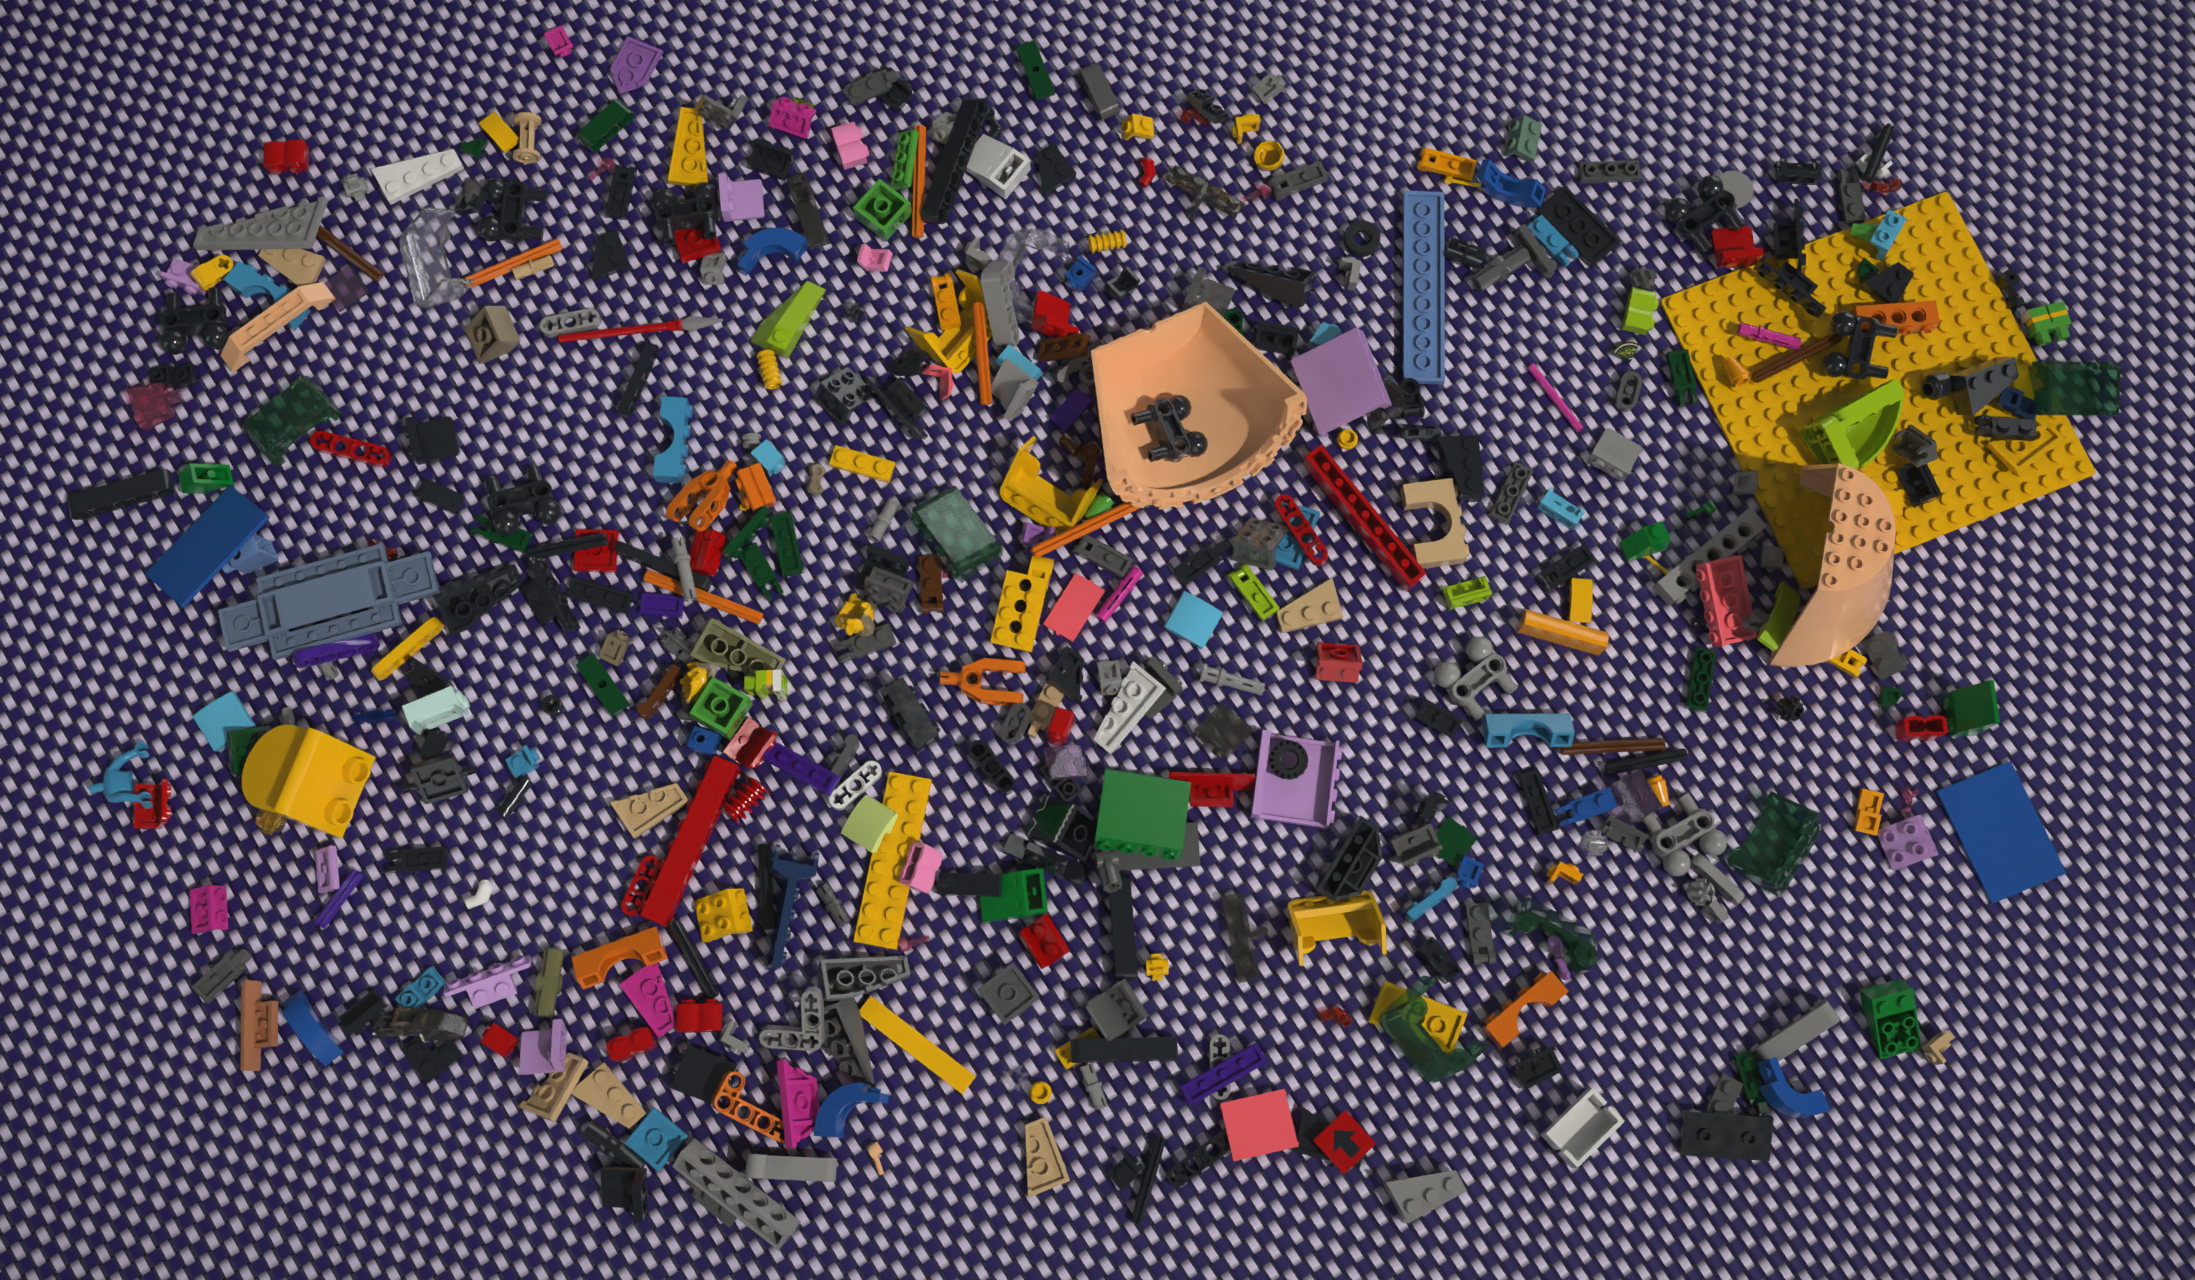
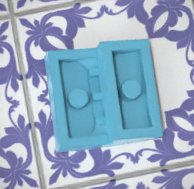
M1183 591L1163 627L1177 637L1184 638L1199 649H1203L1223 612L1202 599Z
M231 691L218 698L192 716L214 751H220L228 745L226 731L256 727L235 691Z

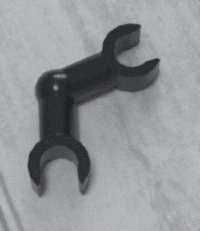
M989 107L992 115L985 117L984 121L989 123L993 130L987 136L996 140L1003 131V127L996 120L994 110Z

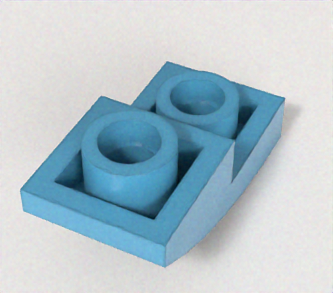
M430 967L414 983H410L395 1000L408 1015H411L438 993L447 982L434 967Z

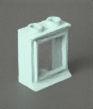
M450 686L403 705L402 708L410 728L422 737L425 730L429 731L463 717L464 713L468 716L467 708L470 707L467 697L463 696L460 690L457 691L454 687Z

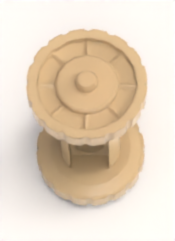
M530 112L518 113L514 116V123L520 126L519 149L514 150L513 159L525 164L536 163L540 160V153L534 150L535 128L541 125V117Z

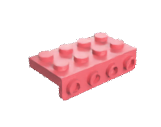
M1742 555L1696 564V577L1700 583V597L1704 603V617L1708 623V637L1712 647H1723L1728 644L1758 638L1757 631L1747 629L1741 623V619L1746 615H1750L1751 611H1753Z

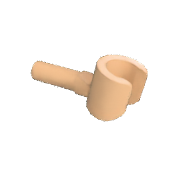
M875 1142L869 1146L868 1151L875 1162L878 1175H882L884 1172L878 1155L883 1150L879 1143Z

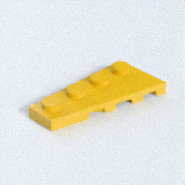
M681 107L668 183L695 187L698 183L708 182L703 118L697 114L694 108Z

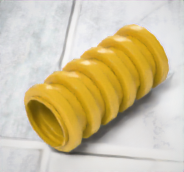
M1120 230V232L1114 231L1112 234L1107 232L1106 235L1101 233V236L1095 234V237L1089 235L1088 238L1089 249L1092 254L1095 251L1099 253L1101 250H1113L1115 247L1117 249H1120L1121 246L1126 248L1127 245L1123 230Z
M770 349L762 350L756 357L760 365L759 368L762 371L761 376L763 377L764 387L769 390L779 388L783 382L777 368L778 363L776 362L775 352Z

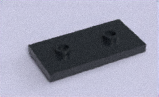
M1683 1109L1679 1154L1685 1156L1770 1161L1774 1118L1771 1115Z

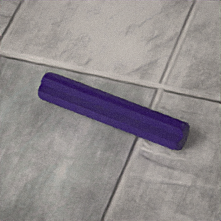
M355 869L351 870L340 885V889L334 893L314 922L321 928L327 927L363 878L362 873Z

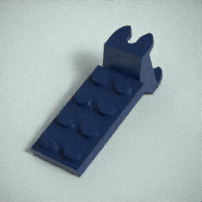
M776 844L772 849L768 872L778 878L783 884L766 970L776 971L782 965H785L787 952H784V947L786 943H789L791 937V930H788L790 921L793 922L795 908H792L794 900L798 898L800 889L796 885L799 882L810 880L816 876L819 853L817 852L811 855L809 865L797 863V856H792L791 862L779 860L780 845Z

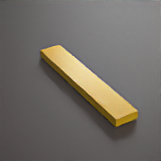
M872 996L867 999L859 1010L863 1019L962 1095L976 1078L974 1074Z

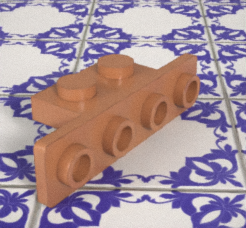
M242 981L241 1071H260L261 1048L278 1046V1001L261 1002V981Z

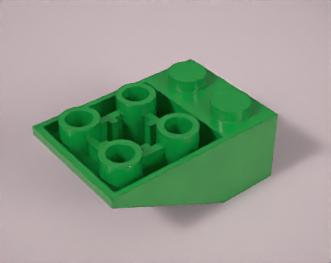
M1043 868L1002 874L1001 898L980 897L983 923L1038 917L1048 914Z
M1898 979L1860 990L1863 1013L1879 1059L1922 1048L1914 991L1911 986Z

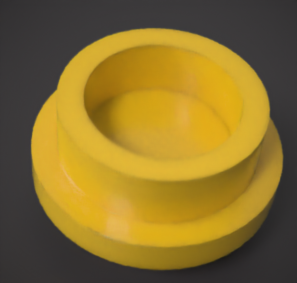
M1344 429L1337 436L1338 445L1346 450L1354 448L1358 442L1357 434L1351 429Z
M1039 1081L1031 1086L1030 1097L1033 1102L1044 1104L1050 1100L1052 1090L1046 1082Z

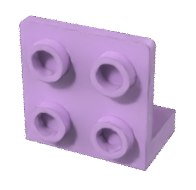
M726 173L718 174L721 213L724 222L765 217L761 179L732 182V180H728Z
M1922 815L1913 816L1878 830V838L1894 871L1939 855Z
M562 1019L553 1020L552 1028H549V1030L522 1032L519 1073L521 1075L565 1072L567 1029Z

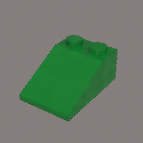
M1994 680L1953 690L1944 695L1942 704L1944 710H1946L1949 737L1975 736L2000 723Z

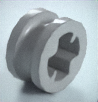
M748 433L742 436V439L745 441L743 443V448L755 449L761 444L759 441L761 439L760 434Z

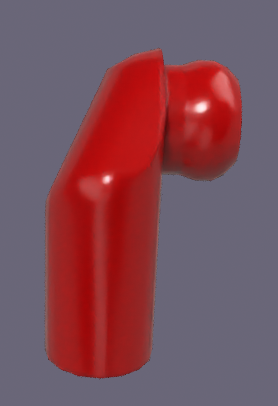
M1149 157L1143 158L1140 161V165L1144 169V175L1138 183L1143 188H1146L1156 176L1155 163Z

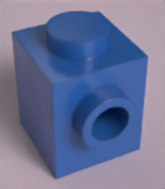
M694 726L693 731H689L686 743H688L687 747L689 750L714 758L722 738L717 733Z

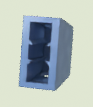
M254 534L222 569L227 574L234 570L248 574L278 561L279 558L271 541Z

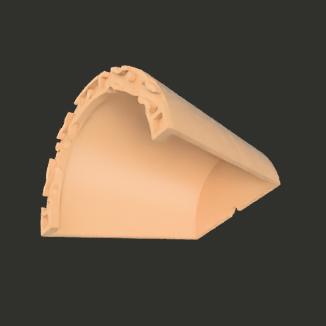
M1207 302L1194 305L1190 309L1175 313L1173 316L1162 321H1157L1150 330L1138 329L1129 335L1119 337L1115 341L1100 345L1096 349L1091 350L1107 479L1114 493L1119 495L1122 501L1131 502L1133 506L1144 508L1146 505H1154L1159 510L1170 507L1180 508L1184 507L1183 502L1192 501L1194 505L1236 488L1244 483L1242 478L1250 473L1254 477L1263 467L1268 466L1275 460L1274 457L1277 455V451L1283 445L1288 446L1294 439L1296 430L1303 423L1301 416L1306 415L1307 396ZM1174 395L1187 397L1191 402L1192 409L1190 415L1181 421L1186 434L1191 431H1199L1205 435L1208 441L1206 452L1199 457H1185L1176 463L1170 462L1166 458L1150 462L1147 458V451L1160 447V444L1150 422L1134 426L1131 422V414L1146 410L1149 404L1155 403L1160 398L1169 399Z
M1835 463L1802 466L1799 487L1810 489L1823 496L1832 498L1828 521L1833 524L1834 529L1832 532L1826 533L1817 589L1777 650L1774 652L1771 650L1769 665L1779 667L1811 666L1842 655L1861 642L1870 633L1887 604L1892 585L1896 535L1894 514L1887 497L1879 486L1862 472L1847 465Z

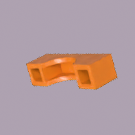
M656 926L571 957L576 979L583 990L605 982L609 969L621 960L629 958L638 959L646 966L668 959L663 938Z
M1542 971L1533 979L1535 983L1530 988L1527 985L1517 992L1519 997L1516 1000L1512 1001L1509 999L1500 1007L1503 1011L1497 1016L1493 1013L1484 1020L1486 1025L1482 1030L1498 1049L1506 1046L1520 1034L1517 1026V1017L1524 1005L1527 1003H1540L1550 1007L1569 992L1552 971L1546 974Z

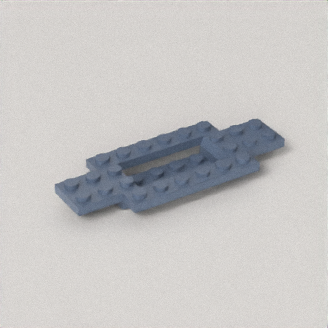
M381 543L256 578L259 590L258 599L219 609L218 613L225 648L228 652L269 641L272 658L278 660L292 656L295 652L303 649L350 640L400 626L402 621L398 607L399 604L439 594L440 591L432 556L429 551L388 562L385 546ZM370 606L374 608L371 610L363 611L353 615L345 616L342 618H338L335 620H331L328 622L320 623L317 625L289 632V629L306 625L309 623L317 622L320 620L360 610Z

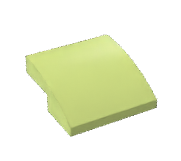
M865 795L850 814L841 834L868 851L877 853L884 834L891 833L899 814L869 795Z

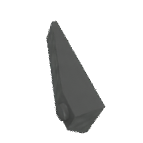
M907 956L820 960L816 976L818 988L822 991L824 1000L838 1001L849 1000L910 977Z
M854 998L824 1003L825 1039L823 1044L827 1048L825 1051L829 1056L833 1055L840 1064L839 1069L850 1084L864 1083L869 1084V1086L873 1085L875 1082L861 1014ZM809 1014L807 1016L809 1022L813 1024L818 1023L816 1015Z

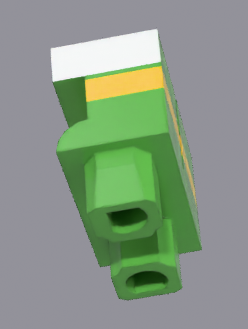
M2064 301L2029 309L2020 317L2022 324H2026L2029 330L2028 338H2034L2038 347L2045 346L2052 341L2049 334H2054L2056 342L2065 341L2070 337L2067 327L2071 324V320Z

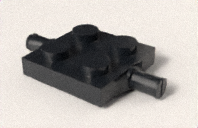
M454 753L410 765L414 782L401 785L403 794L417 791L422 796L424 803L429 804L467 793L468 786L465 782V776L477 773L475 764L462 768L458 764Z

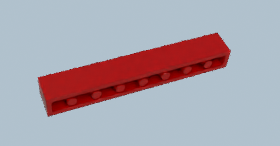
M1322 444L1307 454L1304 458L1303 466L1403 589L1408 592L1420 583L1427 574Z
M715 755L713 760L708 761L705 767V772L707 773L704 779H700L695 791L697 794L694 800L691 799L687 805L686 811L688 813L685 820L681 819L677 827L679 833L676 839L671 840L668 846V851L670 852L667 858L663 859L659 865V876L657 880L653 879L649 887L651 893L648 899H644L640 906V916L644 919L668 928L724 807L722 803L727 801L741 771L738 765Z

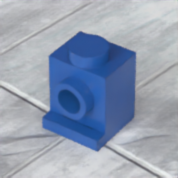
M1080 256L1077 262L1065 274V284L1069 289L1081 293L1096 276V267Z

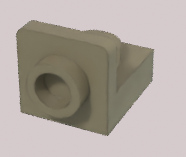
M617 630L609 633L598 657L615 666H619L628 646L634 640L629 638V635L623 631Z

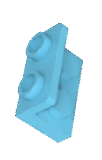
M1891 210L1887 211L1870 240V243L1876 246L1875 249L1878 250L1875 258L1880 261L1884 259L1907 218Z

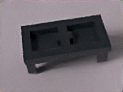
M1780 158V161L1775 163L1776 183L1816 185L1822 177L1820 160L1807 164L1785 162L1784 158Z
M1259 321L1254 347L1262 351L1294 356L1299 328Z
M1907 463L1896 471L1913 508L1932 502L1942 495L1927 464L1917 468L1912 463Z
M415 658L410 662L412 665L409 672L404 671V676L407 677L406 680L428 695L450 686L454 687L449 680Z
M1428 699L1423 701L1415 715V718L1453 739L1463 722L1462 719Z
M1433 937L1416 950L1418 955L1444 984L1450 982L1462 971L1460 966L1456 964Z

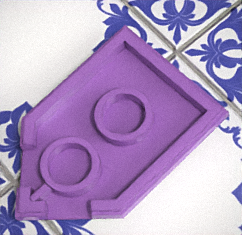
M627 36L610 67V72L619 94L647 85L664 51Z

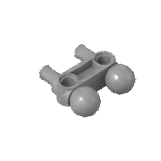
M1474 637L1468 642L1466 647L1468 658L1479 664L1461 677L1458 666L1451 662L1440 663L1434 671L1436 683L1446 688L1449 699L1458 706H1464L1475 721L1482 717L1485 711L1476 702L1474 695L1491 681H1497L1507 695L1518 688L1506 673L1508 668L1504 658L1493 652L1491 642L1485 637ZM1489 662L1496 664V671H1492L1489 668ZM1457 687H1461L1465 691L1464 697L1457 694Z
M1689 793L1678 799L1688 816L1672 827L1663 829L1653 813L1642 819V822L1651 834L1650 842L1653 852L1663 859L1665 871L1673 876H1681L1689 871L1691 864L1689 855L1680 849L1700 839L1701 850L1711 856L1722 854L1727 847L1726 836L1716 829L1713 816L1705 809H1699ZM1697 820H1702L1706 828L1699 827ZM1660 840L1667 841L1669 848L1662 847Z

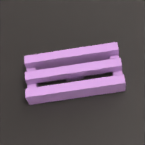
M330 845L315 850L318 892L328 893L340 889L336 846Z

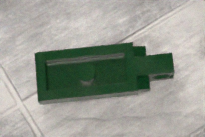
M1752 1051L1733 1056L1739 1080L1743 1084L1742 1090L1745 1100H1748L1749 1105L1754 1104L1757 1115L1769 1112L1767 1100L1759 1089V1086L1764 1085L1765 1082L1759 1072L1757 1052Z

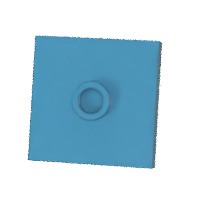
M654 1107L624 1143L655 1170L660 1172L689 1135Z

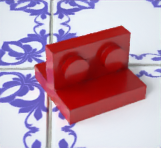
M1317 642L1315 680L1358 683L1359 671H1362L1363 664L1359 645Z

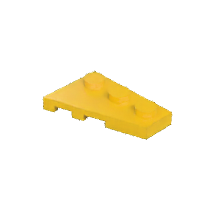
M2050 423L2036 427L2035 441L2003 439L1989 442L1987 447L2017 475L2064 439V436Z

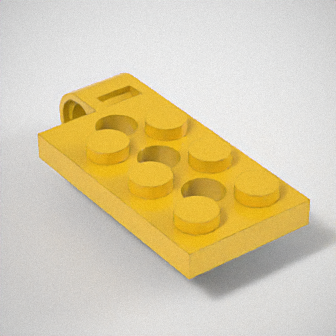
M1032 556L1028 575L1007 570L990 643L1028 652L1033 651L1044 599L1054 566V559ZM1024 579H1028L1031 582V589L1026 592L1020 588V583ZM1018 600L1026 602L1027 607L1025 611L1018 612L1015 609V604ZM1016 620L1022 624V629L1018 633H1014L1010 629L1011 623Z

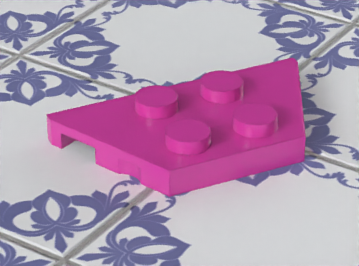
M787 1060L777 1061L785 1144L786 1149L795 1148L797 1142L809 1136L811 1131L814 1130L815 1120L820 1109L817 1079L810 1074H805L798 1067H791L788 1065Z

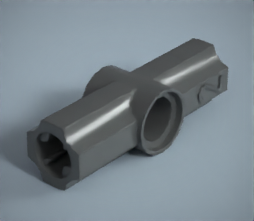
M1520 245L1508 254L1500 255L1493 259L1486 268L1472 276L1471 281L1477 291L1483 292L1498 281L1501 283L1508 279L1515 270L1530 261L1531 258L1528 250Z
M1093 846V863L1095 870L1099 871L1103 891L1108 893L1116 892L1122 888V880L1118 869V853L1116 850L1105 851Z

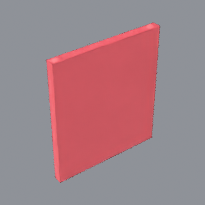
M1285 1089L1220 1103L1233 1162L1299 1147Z

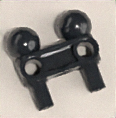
M1707 175L1699 181V195L1707 201L1693 211H1690V205L1684 198L1671 199L1665 206V215L1669 221L1676 223L1679 235L1687 241H1693L1702 254H1705L1713 247L1703 234V231L1722 217L1728 220L1735 231H1738L1746 224L1736 211L1737 204L1733 194L1723 188L1722 180L1715 175ZM1718 201H1725L1727 207L1720 206ZM1691 223L1694 226V229L1689 230L1688 228H1686L1685 224Z
M490 178L484 182L482 189L488 193L486 200L493 204L502 203L500 220L490 215L483 217L479 221L477 231L481 238L489 242L500 239L509 244H516L524 240V238L543 240V227L525 226L524 223L527 202L529 200L547 202V189L529 188L526 183L517 179L504 182L498 178ZM514 191H520L519 194L512 195ZM511 228L516 229V230H515L514 232H512V233H508V232H507L508 229H511Z
M709 182L698 183L692 190V199L677 201L676 195L671 190L663 188L657 190L652 195L651 204L654 208L657 228L662 231L665 246L675 245L674 231L703 227L706 239L716 238L715 223L719 218L716 205L718 193Z
M212 287L208 289V305L180 308L179 294H166L167 310L163 311L159 318L163 332L160 337V345L165 352L170 355L183 353L188 345L186 336L202 334L203 342L207 347L215 350L225 347L230 336L227 330L229 318L226 315V307L222 305V291L220 288Z
M1849 311L1837 312L1830 321V327L1837 336H1849L1846 355L1840 352L1828 353L1822 360L1821 368L1823 372L1832 378L1843 376L1864 380L1869 376L1886 379L1889 371L1888 367L1870 364L1876 336L1895 338L1898 326L1879 323L1877 318L1855 316ZM1867 321L1869 329L1862 333L1860 325ZM1858 362L1860 370L1853 374L1851 366Z
M1174 395L1169 399L1160 398L1155 403L1149 404L1146 410L1131 414L1130 418L1134 426L1150 422L1160 444V447L1147 451V458L1150 462L1166 458L1168 461L1176 463L1185 457H1199L1206 452L1208 441L1205 435L1199 431H1191L1186 434L1181 421L1190 415L1192 409L1191 402L1187 397Z
M538 466L527 468V474L531 483L501 490L496 477H490L485 480L489 492L487 502L493 517V528L499 535L511 536L515 534L520 527L518 516L535 512L538 521L545 525L554 524L560 519L562 514L561 506L554 498L550 483L543 480Z

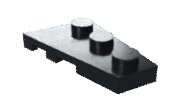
M1306 1108L1302 1110L1297 1133L1299 1147L1294 1148V1153L1330 1161L1313 1142L1329 1124ZM1362 1158L1353 1166L1354 1168H1360Z

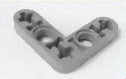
M812 986L807 988L801 996L802 1027L766 1026L759 1035L760 1043L766 1048L818 1050L825 1039L824 997L822 991ZM810 994H813V998H817L812 1008H810L812 999L808 997ZM809 1014L816 1015L818 1023L813 1024L809 1022L807 1016ZM771 1033V1037H774V1039L770 1040V1037L766 1035ZM789 1033L794 1034L797 1037V1042H789L786 1035ZM811 1036H814V1039L817 1040L816 1043H813V1040L810 1039Z

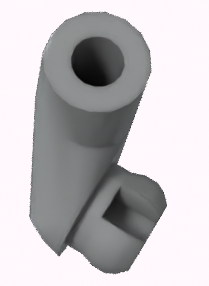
M283 708L281 713L284 725L295 726L292 708Z

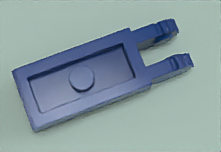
M1610 787L1570 801L1568 802L1569 804L1556 808L1553 811L1554 814H1561L1571 809L1573 817L1565 818L1558 822L1559 826L1562 827L1575 821L1580 822L1615 809L1617 804Z

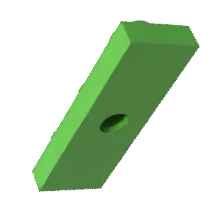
M915 129L899 132L891 188L894 190L911 187L919 132Z

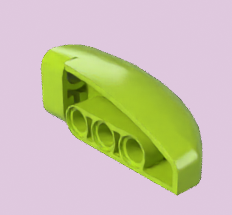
M1896 378L1885 382L1815 418L1814 422L1802 428L1801 435L1803 440L1821 464L1839 463L1857 470L1868 465L1881 453L1896 429L1902 410L1904 390L1899 379Z

